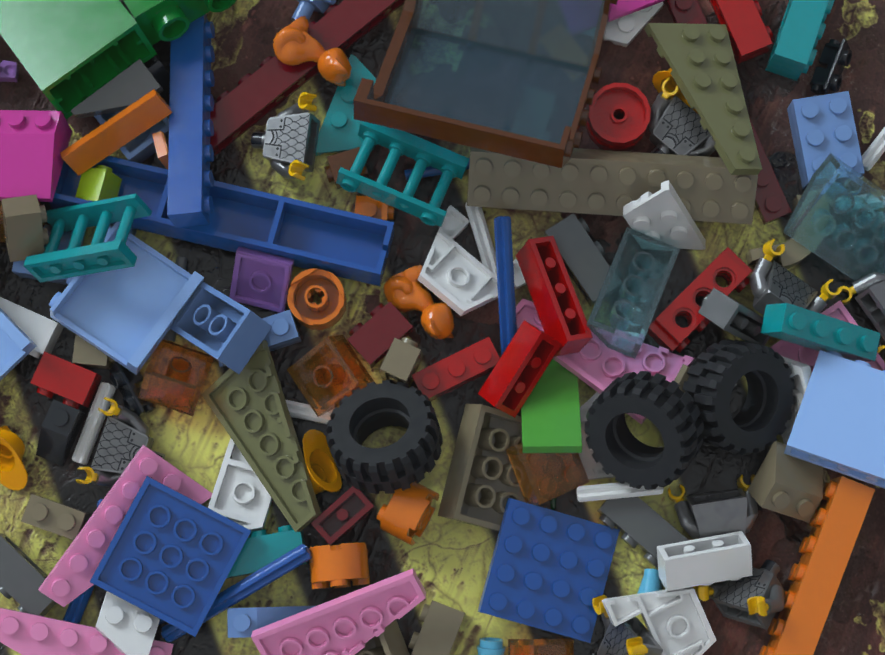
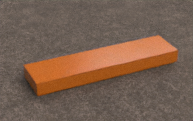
M153 89L60 152L61 157L80 176L172 113L171 108L157 91Z

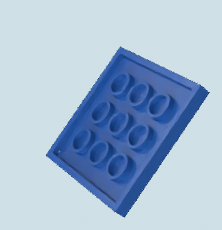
M147 476L90 582L196 637L251 530Z
M508 498L478 612L590 643L598 616L594 611L592 599L604 593L620 530L616 528L611 529L602 524Z

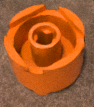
M316 268L304 270L295 276L288 290L287 302L293 316L301 325L308 329L323 330L330 328L339 322L346 311L347 299L342 283L337 276L329 271ZM317 294L319 297H322V303L318 305L315 302L312 303V296Z
M416 481L410 484L411 487L404 491L402 488L394 490L395 493H391L393 496L389 504L382 505L376 518L381 523V530L411 546L416 543L412 539L414 535L420 537L423 534L435 511V508L431 506L432 500L438 501L439 499L437 492L419 483L417 484Z
M341 543L340 545H321L309 548L312 557L309 560L312 590L329 588V583L330 587L334 588L351 587V581L353 586L370 584L366 543Z

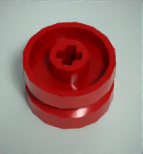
M612 83L603 86L594 94L592 105H589L586 129L590 139L604 150L627 151L633 149L642 140L650 122L651 108L647 97L637 87L628 83Z

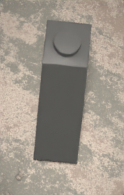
M139 59L70 111L79 119L119 112L153 89L159 95L164 89L146 65Z

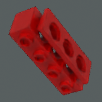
M727 247L648 326L646 332L661 347L670 349L669 352H673L676 349L680 353L691 342L688 336L694 330L700 333L711 322L698 313L701 307L697 305L695 298H705L711 293L713 288L727 296L734 290L740 293L750 283L747 277L753 270ZM715 278H724L727 282V287H720L716 283ZM675 317H684L688 322V327L682 328L678 326Z

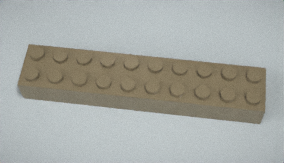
M471 147L467 206L623 216V206L631 201L638 200L641 195L648 191L652 194L661 190V183L669 180L694 221L752 225L758 175H731L721 157L574 148L571 159L563 168H558Z

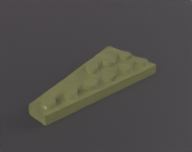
M647 23L644 28L648 37L652 36L658 45L656 49L661 58L665 57L672 69L670 74L691 109L695 108L701 117L700 124L704 130L710 132L716 142L714 147L730 174L758 175L762 170L726 24Z
M263 340L240 374L229 368L201 395L293 530L301 532L321 514L267 340Z

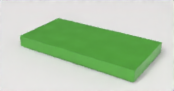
M554 359L551 360L521 408L522 453H582L578 377Z

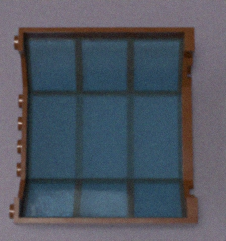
M405 0L402 14L375 84L373 80L361 79L353 100L354 119L563 168L571 159L573 149H579L583 132L579 131L580 126L586 127L589 110L586 109L587 104L592 105L593 96L596 88H592L593 83L598 84L602 67H598L612 4L617 5L618 0Z

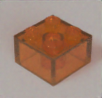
M522 443L506 449L526 503L541 505L589 482L579 453H522Z

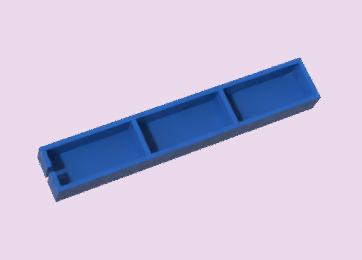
M108 156L96 164L110 167L113 169L112 173L122 179L118 197L137 193L152 211L151 216L134 219L131 226L133 229L235 253L240 246L293 259V266L321 269L329 271L338 277L381 286L394 237V222L214 180V186L210 187V196L213 200L214 210L209 215V224L175 228L167 216V169ZM65 161L53 202H49L51 209L93 202L75 197L81 175L78 176Z

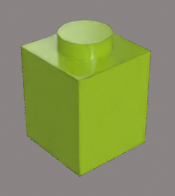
M96 165L95 168H90L81 174L75 197L93 202L118 197L122 179L112 173L113 169L110 167Z

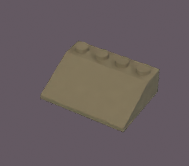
M465 404L438 516L499 532L508 498L536 505L548 455L544 453H522L521 416L517 415L514 418L501 410L482 404Z

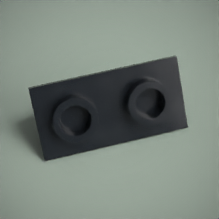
M843 38L841 43L835 39H830L829 43H825L819 63L828 66L827 69L816 67L810 82L811 92L821 94L822 91H825L826 94H832L835 91H839L842 84L843 69L850 64L852 58V51L845 38Z
M115 362L110 369V380L116 389L119 388L123 396L124 407L135 412L139 417L144 411L149 413L155 410L154 404L156 401L148 386L144 385L137 388L135 385L144 380L141 372L139 371L135 375L118 362Z

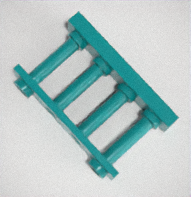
M361 121L358 136L362 137L364 141L350 171L340 167L336 183L340 184L348 192H359L414 215L427 225L441 227L447 211L440 209L452 178H463L470 158L408 132ZM379 144L388 148L390 152L375 182L361 176V173L373 146ZM405 155L414 159L416 164L402 193L387 187V184L400 156ZM431 166L441 170L442 175L428 204L413 198L426 167Z
M137 193L47 210V222L53 227L49 243L46 245L44 253L27 256L23 266L40 283L134 267L137 256L126 245L133 220L151 216L152 211ZM120 222L115 240L104 242L110 223ZM97 226L91 245L80 247L86 228ZM73 230L67 249L57 251L63 232Z

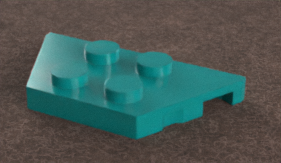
M351 54L349 57V63L352 67L350 78L345 81V86L337 87L319 131L315 156H320L323 153H341L361 147L364 141L362 137L358 136L361 121L354 119L353 100L362 78L373 80L374 84L376 78L355 55Z

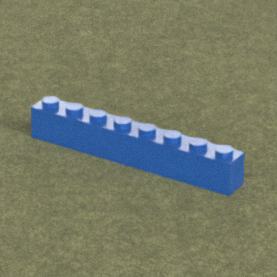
M206 14L191 22L188 30L181 37L171 41L169 107L172 113L169 115L167 216L175 228L208 225L209 215L214 210L213 200L210 196V187L214 186L213 173L210 170V162L214 161V151L210 144V137L214 136V125L212 119H210V112L214 111L211 87H214L215 79L211 70V62L215 61V53L211 45V38H215V28L213 22L208 20Z

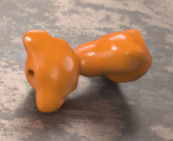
M305 16L299 17L276 33L273 39V48L276 57L282 63L293 66L307 61L316 62L319 73L326 81L337 86L346 85L345 81L350 78L352 69L346 54L337 47L325 51L323 46L308 34L309 23Z
M422 265L413 266L387 279L383 289L388 303L391 302L400 312L411 310L422 312L421 325L431 337L435 339L454 338L452 334L454 318L451 308L446 303H434L430 292L417 280L422 270Z

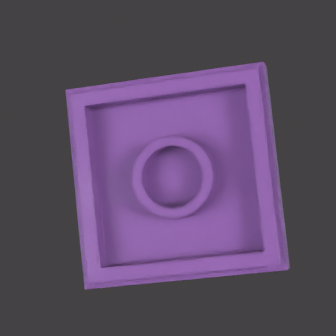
M239 246L236 250L229 298L239 303L280 313L284 312L287 306V296L294 260Z

